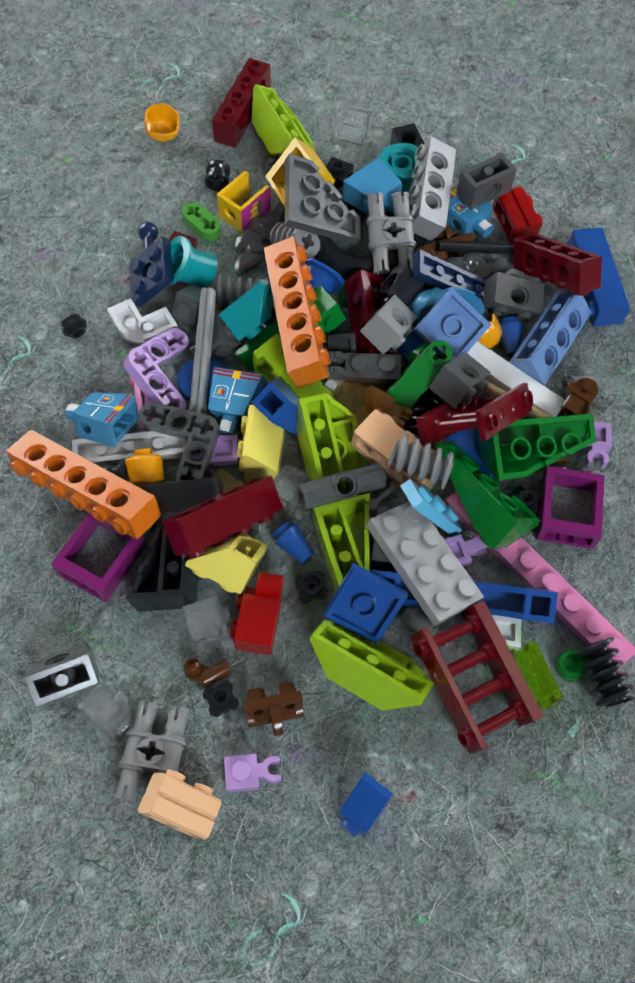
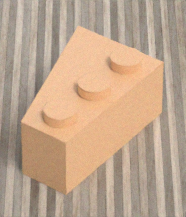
M375 409L353 432L351 445L370 465L374 463L381 464L385 472L392 478L389 484L394 489L401 488L403 483L411 479L419 486L424 484L431 490L433 486L430 485V475L423 481H419L418 470L410 477L407 475V466L400 472L396 471V461L387 467L397 441L406 433L408 434V444H411L416 439V436L396 425L393 418L388 414H382Z

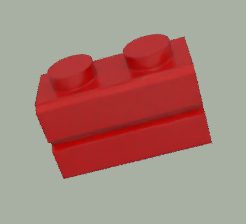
M522 186L512 188L510 192L494 199L492 208L510 244H513L514 238L531 233L539 234L540 228L543 225L542 217L539 213L536 214L533 208V199L530 195L526 194Z

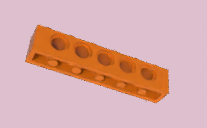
M292 236L264 247V253L287 373L296 387L300 388L330 377L327 365L331 364L327 349L323 348L322 344L326 342L325 334L322 327L318 326V322L321 321V315L317 306L313 303V301L317 300L313 286L309 285L312 275L308 265L305 264L308 256L304 246H298L295 238Z
M33 430L28 431L6 450L11 461L9 465L17 475H24L30 478L36 486L40 488L44 486L59 499L65 498L76 509L80 511L86 510L97 521L109 523L122 535L128 534L138 540L162 516L154 495Z

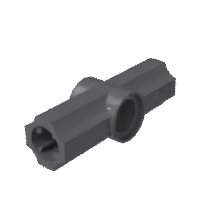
M374 463L297 484L296 496L301 508L305 510L386 487L387 477L381 464ZM340 478L344 480L346 486L343 493H340L337 488Z

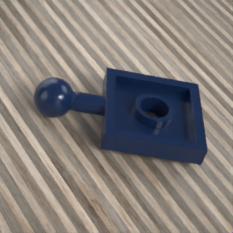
M144 222L139 226L138 235L144 241V251L139 256L133 258L129 265L132 301L138 307H142L173 282L170 240L163 236L156 240L158 228L152 222Z

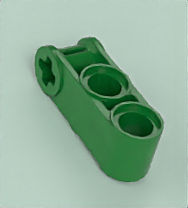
M437 340L428 345L382 398L404 416L418 401L420 395L429 388L442 367L450 362L453 351L449 343ZM433 347L435 349L440 347L444 349L442 353L445 357L444 360L439 358L435 361L432 358L435 354L432 351Z

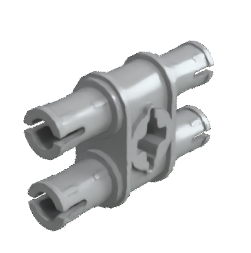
M376 192L368 194L369 217L367 218L366 225L369 232L368 249L372 252L373 273L379 275L381 271L382 275L390 272L388 250L395 249L398 252L399 266L407 267L413 273V249L416 246V241L414 240L413 232L414 218L410 215L409 193L403 192V196H401V192L392 194L394 217H387L384 213L383 193L378 192V196H376Z
M138 701L133 729H129L126 733L128 739L123 759L119 761V769L122 770L114 800L123 803L128 801L127 803L135 804L140 778L145 773H151V775L154 773L166 774L167 769L180 773L178 768L183 748L186 747V739L183 738L190 712L188 709L180 707L177 710V706H170L164 734L154 735L151 732L158 705L152 702H148V705H145L146 701ZM156 748L159 756L154 755L150 761L146 753H152L153 749Z

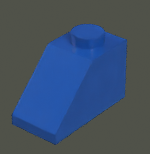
M365 772L339 811L338 818L342 820L340 826L353 837L359 834L365 838L388 806L393 793Z

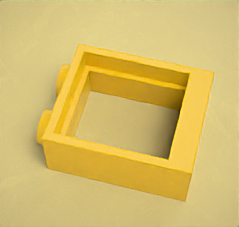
M296 137L265 176L284 207L285 159L288 154L313 160L319 167L318 173L325 182L330 181L332 184L335 182L313 148Z

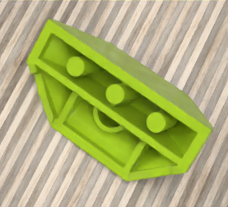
M255 84L253 87L252 124L257 131V135L267 147V151L272 156L279 157L295 137L315 150V144L299 119L288 105L278 98V93L272 88Z
M328 393L300 398L297 403L296 432L308 481L323 478L333 473H341L367 466L366 459L351 445L353 432L358 428L356 415L334 400ZM340 478L337 488L340 493H343L346 486L344 480Z
M324 620L309 639L326 677L381 711L420 706L434 685V682L426 677L424 671L413 659L380 640L375 644L339 624H334L332 621Z

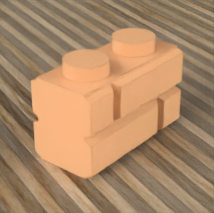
M167 769L166 774L154 773L147 786V792L141 800L138 813L193 838L204 840L209 838L214 825V819L217 817L222 804L220 799L212 796L214 790L200 783H195L194 787L184 783L186 776L173 770Z

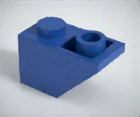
M277 377L251 403L272 423L297 435V403L300 397Z

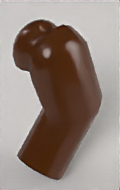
M191 658L184 664L185 676L190 681L209 686L232 673L225 659L211 667L200 664L196 658Z

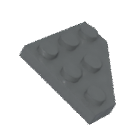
M288 154L285 159V226L356 245L360 240V217L354 210L349 211L341 201L343 196L330 181L326 183L318 173L319 167L313 160Z

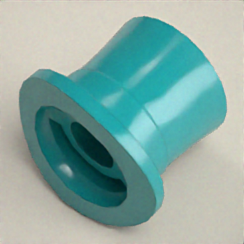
M409 143L390 145L383 149L379 156L401 181V196H403V192L409 193L413 186L414 178H412V173L417 162L415 153L418 147Z
M177 236L172 239L170 246L173 282L169 285H175L180 281L200 288H208L213 282L217 271L216 255L195 249L186 237Z

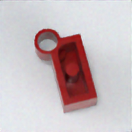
M259 572L256 588L246 586L245 592L237 595L236 610H240L238 621H232L230 638L234 639L236 650L272 655L282 602L284 575Z

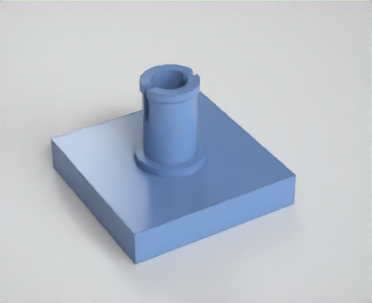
M451 287L414 328V331L429 345L437 340L449 343L453 351L450 360L452 361L462 353H468L491 324ZM442 347L435 349L443 358H445L442 355L444 351Z

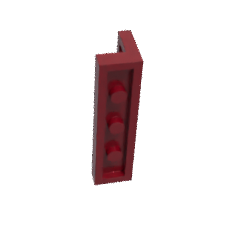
M359 270L344 281L351 330L355 332L357 353L382 354L360 330L375 315L374 304L379 309L384 305L382 302L384 297L373 290L370 282L376 283L378 291L385 278L384 276L364 270ZM390 348L384 354L397 355V351Z

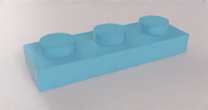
M409 479L401 485L406 497L416 511L451 536H456L462 531L457 522L460 517L456 510L450 504L446 506L437 494L433 496L424 484L419 486Z

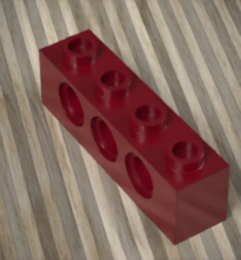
M251 58L247 60L212 119L214 142L236 148L252 120L253 87L255 84L271 87L269 63Z
M536 233L513 239L514 269L524 272L525 275L537 277L542 282L552 283L557 288L572 291L574 295L578 296L587 295L590 291L601 288L602 256Z

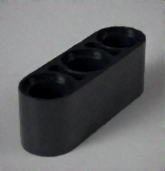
M220 477L139 486V488L155 496L161 515L164 512L185 511L223 493Z

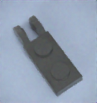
M328 352L331 365H345V369L337 366L328 367L330 377H327V379L375 384H394L400 379L401 355Z

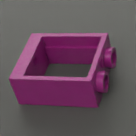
M547 466L541 479L538 518L542 522L537 526L536 540L594 549L602 538L605 475L595 474L592 471L568 470L562 466ZM553 485L592 491L590 525L551 518Z
M88 513L51 565L57 576L107 603L145 549L146 543L143 535L138 540L128 534L122 535L105 521L101 523L91 513ZM99 525L128 540V543L103 578L73 563V560Z

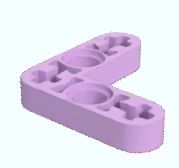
M178 328L169 329L132 349L125 357L123 364L127 373L150 402L164 405L173 404L176 408L185 409V400L159 368L160 365L180 355L188 346L189 340L186 333ZM171 340H172V341H175V340L177 341L176 343L172 344V345L169 347L168 343H169ZM151 347L158 348L162 352V357L155 356L151 351ZM149 379L156 380L160 384L161 389L152 388L149 384Z

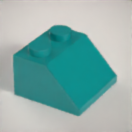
M269 277L258 282L218 314L238 341L245 337L251 340L267 327L265 322L271 318L273 304Z

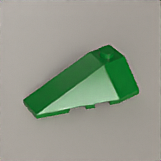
M320 285L314 290L317 300L313 301V303L317 306L321 315V321L318 322V326L322 327L326 336L345 321L346 317L337 302ZM277 320L235 352L248 370L254 368L253 352L276 333L280 336Z
M593 414L516 420L485 441H481L479 430L476 429L479 455L496 481L524 478L597 441Z
M439 441L435 444L436 449L442 448V458H445L450 452L454 453V465L449 476L473 527L480 534V539L486 546L493 549L507 548L542 522L516 495L510 498L499 489L500 482L498 480L496 481L494 477L491 478L485 473H480L478 471L480 469L479 464L452 441Z

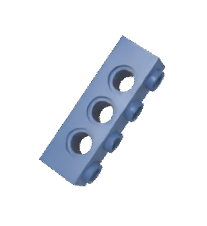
M558 290L509 363L545 386L592 313L584 297L574 295L569 290Z

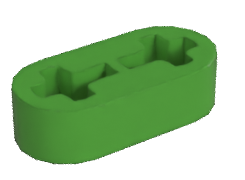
M191 202L183 206V222L196 235L208 242L215 241L220 237V221L199 203Z

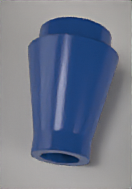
M514 316L499 320L502 328L500 340L507 358H512L522 344V323Z
M290 520L281 525L272 535L276 540L275 544L297 559L302 565L315 554L298 525H293Z

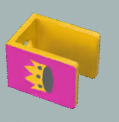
M247 171L241 173L216 194L219 218L240 232L247 228L248 223L254 217L264 216L271 209V187L268 185L264 186L241 207L239 206L250 195L249 173ZM232 211V212L234 213V215H235V218H233V217L229 214V212Z

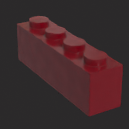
M271 475L253 478L162 522L175 556L188 555L189 559L205 554V548L211 545L215 547L230 541L229 536L234 533L239 535L252 530L251 525L256 522L260 524L274 518L273 514L283 509Z

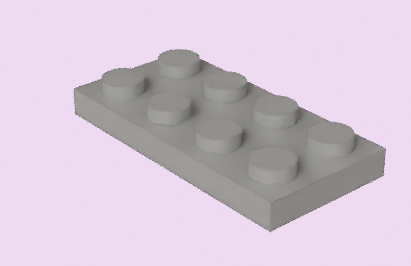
M409 501L373 517L367 522L366 527L434 627L479 603L484 598L433 523L416 511Z

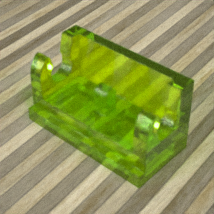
M536 641L528 642L523 649L517 652L515 649H512L510 652L541 711L545 712L557 707L564 696Z

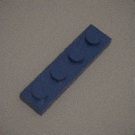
M421 249L413 254L414 278L442 289L456 287L475 292V295L481 298L483 303L485 279Z

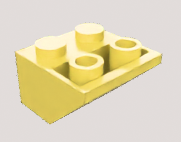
M249 405L248 416H242L241 433H243V441L239 440L237 456L240 458L239 471L244 472L245 482L253 478L272 475L275 485H278L284 429L272 423L254 405Z
M246 533L232 534L229 536L230 541L215 547L211 545L205 548V554L187 560L185 566L192 569L195 575L201 578H209L219 583V586L227 592L241 594L253 577L268 545Z

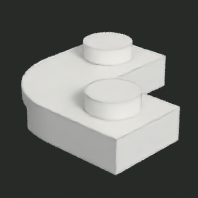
M131 299L107 308L108 315L123 339L132 344L141 345L169 329L178 328L166 307L143 317Z

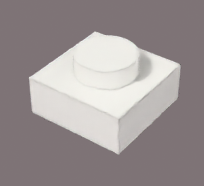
M492 615L509 650L518 651L521 648V619Z

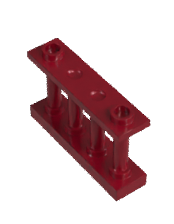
M522 383L496 398L480 399L475 396L468 405L463 403L456 409L445 402L417 417L416 422L422 447L427 443L433 446L456 431L473 429L479 430L481 441L488 440L532 411L533 395L528 389V383Z
M484 600L461 612L464 621L433 636L428 627L410 636L413 641V650L422 659L457 729V738L469 754L488 748L483 736L513 720H516L520 727L544 717ZM467 633H471L478 645V650L446 665L438 647ZM485 661L493 674V679L461 695L453 677ZM500 690L508 703V708L476 725L468 706Z

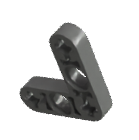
M155 402L144 404L140 408L138 416L145 429L187 439L175 482L189 479L191 470L187 466L194 469V479L206 478L219 437L217 421L212 416L164 404ZM153 412H156L159 418H153L149 422L147 415L150 416ZM177 417H183L187 420L186 425L181 429H175L171 426L173 420ZM209 424L212 431H207L203 435L200 428H205ZM195 449H202L206 452L204 459L198 462L192 461L190 454Z

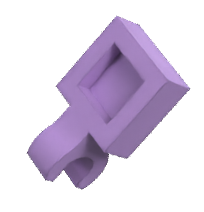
M462 534L444 539L463 567L472 563L471 556H480L487 552L485 548L488 546L481 541L480 536L468 541H464Z

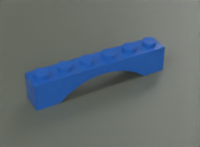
M371 569V573L408 592V597L403 605L420 606L398 572ZM473 581L484 596L481 601L484 600L491 615L555 624L558 592L547 589Z

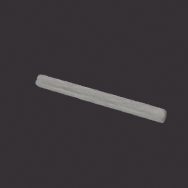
M211 287L202 288L200 291L189 411L206 414L216 291ZM200 428L204 435V428Z

